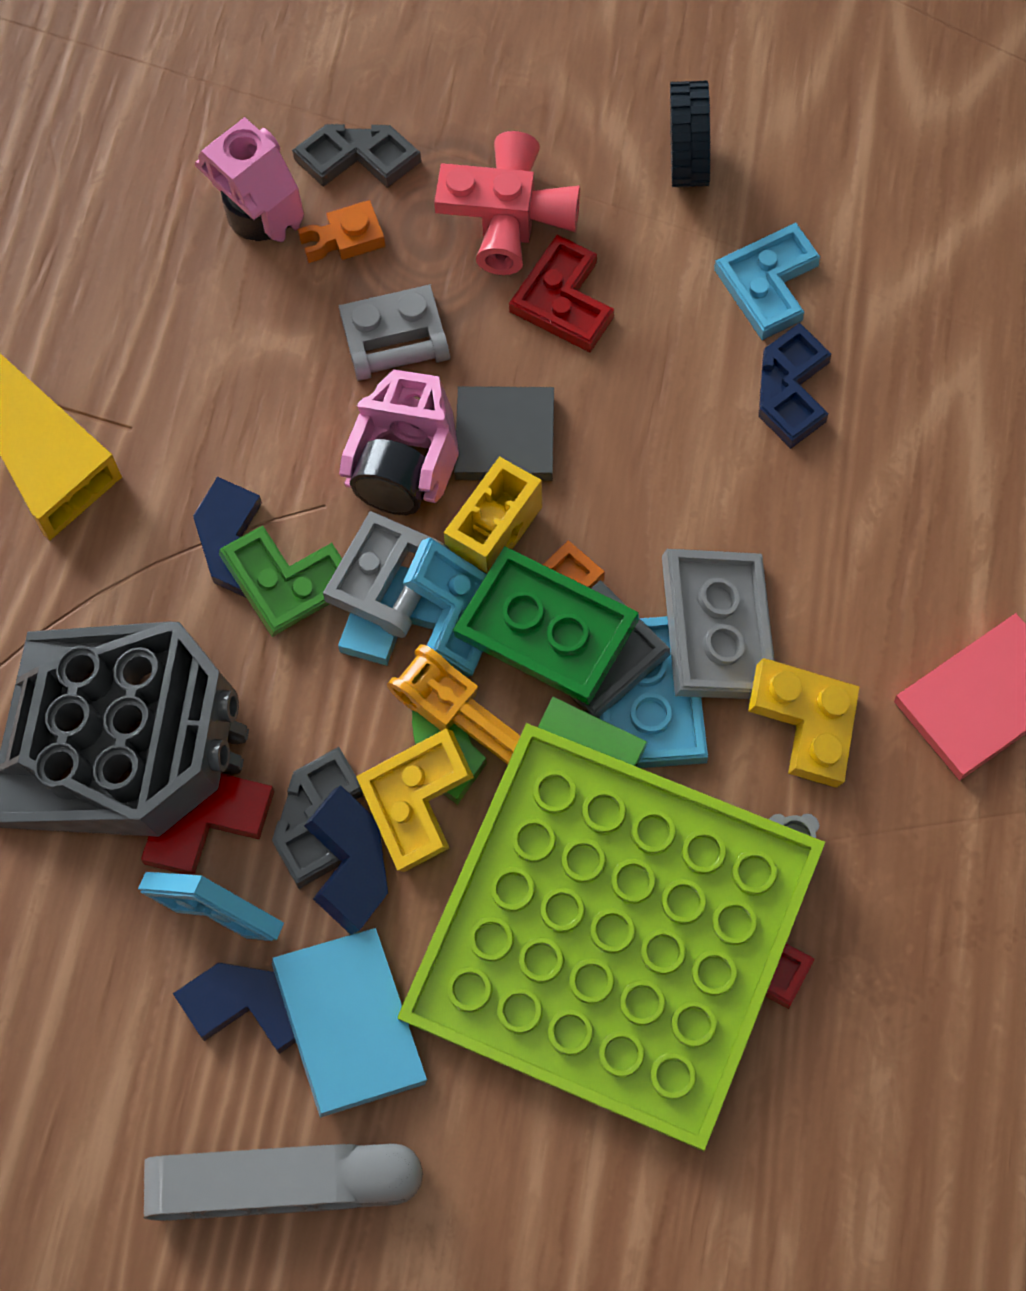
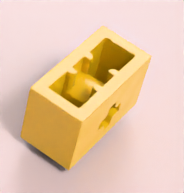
M499 456L443 532L445 545L453 553L487 574L503 547L506 546L513 549L542 509V480Z

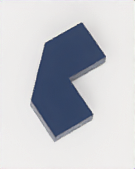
M801 323L795 325L764 348L762 357L758 417L790 449L825 424L829 414L801 384L828 365L832 354Z
M217 476L194 513L193 518L213 582L246 598L219 556V550L243 536L260 508L262 501L260 495Z
M340 785L328 795L304 827L341 861V864L313 900L352 935L360 931L388 894L380 830L374 816Z
M217 963L173 993L203 1041H206L236 1019L251 1011L279 1054L296 1043L277 979L272 971Z

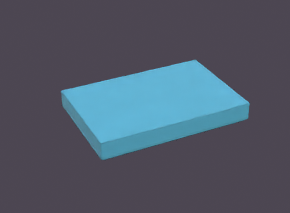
M667 616L640 618L670 648ZM671 655L615 705L607 709L599 718L648 742L637 765L638 768L704 764L708 761L701 697L675 696Z
M376 928L272 958V967L320 1118L425 1085L427 1078L409 1025L397 1019L402 1004Z

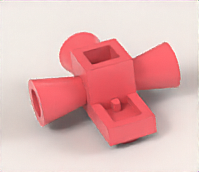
M520 131L503 132L495 138L496 168L441 163L434 201L435 213L482 217L483 241L476 256V262L483 270L497 275H511L521 270L523 266L521 242L529 243L532 220L576 233L578 224L580 185L534 190V172L531 170L540 150V145L533 136Z

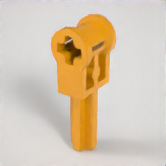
M420 644L414 651L416 658L399 678L392 677L387 683L390 692L405 706L419 713L441 731L446 728L449 729L455 724L508 765L520 735L473 700L477 696L478 685L451 666L438 652L426 645Z

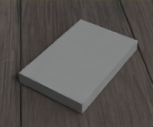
M666 549L662 555L675 696L750 699L756 664L763 658L775 661L762 554Z

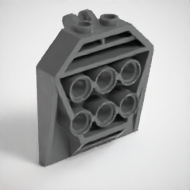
M156 622L27 632L0 749V828L160 837L218 790L221 772L231 775L241 772L244 759L240 755L230 752L228 744H243L248 739L249 729H247L246 725L235 721L239 711V699L236 690L180 622ZM93 672L92 675L83 682L84 678L89 673ZM151 673L150 677L144 683L139 684L144 676ZM83 719L82 723L78 726V728L72 730L73 726L78 721ZM142 721L135 731L129 733L134 724ZM73 767L71 773L66 778L61 780L63 774L68 769ZM132 769L130 776L125 781L119 783L121 776Z

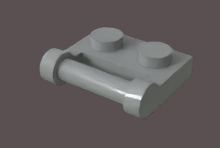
M430 284L339 305L357 381L371 378V373L434 358L436 363L450 360L448 343L443 332ZM429 337V340L419 343H414L367 355L365 352L368 350H373L381 347H386L394 344Z
M369 511L323 592L325 602L375 623L393 636L404 638L412 625L410 617L422 596L404 586L392 608L380 602L408 552L416 554L421 541L432 537ZM432 538L436 542L440 543L441 545L449 549L444 543Z

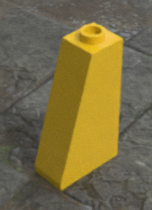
M0 353V456L42 534L51 541L119 481L122 475L113 455Z

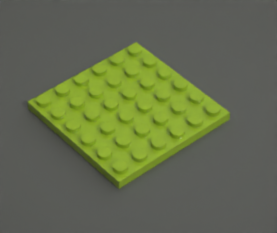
M526 723L397 1019L704 1152L825 842Z

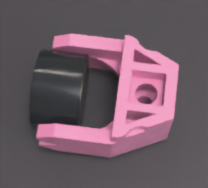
M244 117L200 152L199 160L195 162V167L221 191L228 223L236 234L248 240L264 241L272 239L282 243L285 240V230L291 227L294 231L299 229L304 216L299 189L280 154V146L277 140L267 129L262 128L259 130Z
M394 369L377 385L374 393L364 397L358 403L357 407L360 414L343 451L339 474L342 477H346L345 486L352 488L354 494L366 504L387 513L410 515L418 511L423 499L427 502L436 503L443 496L457 461L459 450L453 410L438 376ZM407 445L428 448L427 456L425 457Z

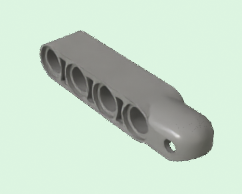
M333 1144L155 1156L144 1159V1219L168 1221L399 1205L409 1201L416 1195L422 1184L423 1170L421 1162L414 1151L400 1144L362 1146Z

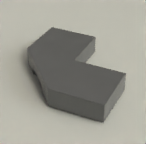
M326 124L292 150L294 160L323 187L358 161L388 188L421 162L420 151L391 125H371V129H345V124Z
M339 747L293 772L287 790L288 796L272 838L277 852L299 889L341 864V861L304 827L306 822L328 795L340 785L356 800L364 796L354 771Z

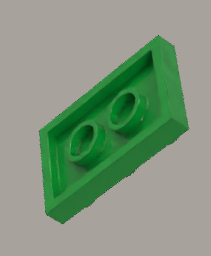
M504 546L453 628L455 637L589 705L637 625L639 613Z

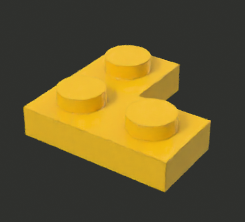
M763 658L756 664L748 712L796 726L788 774L835 788L845 782L859 686Z
M447 728L356 776L397 871L406 872L450 849L429 801L474 778L454 732Z

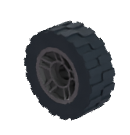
M708 80L670 82L672 187L710 185V102Z

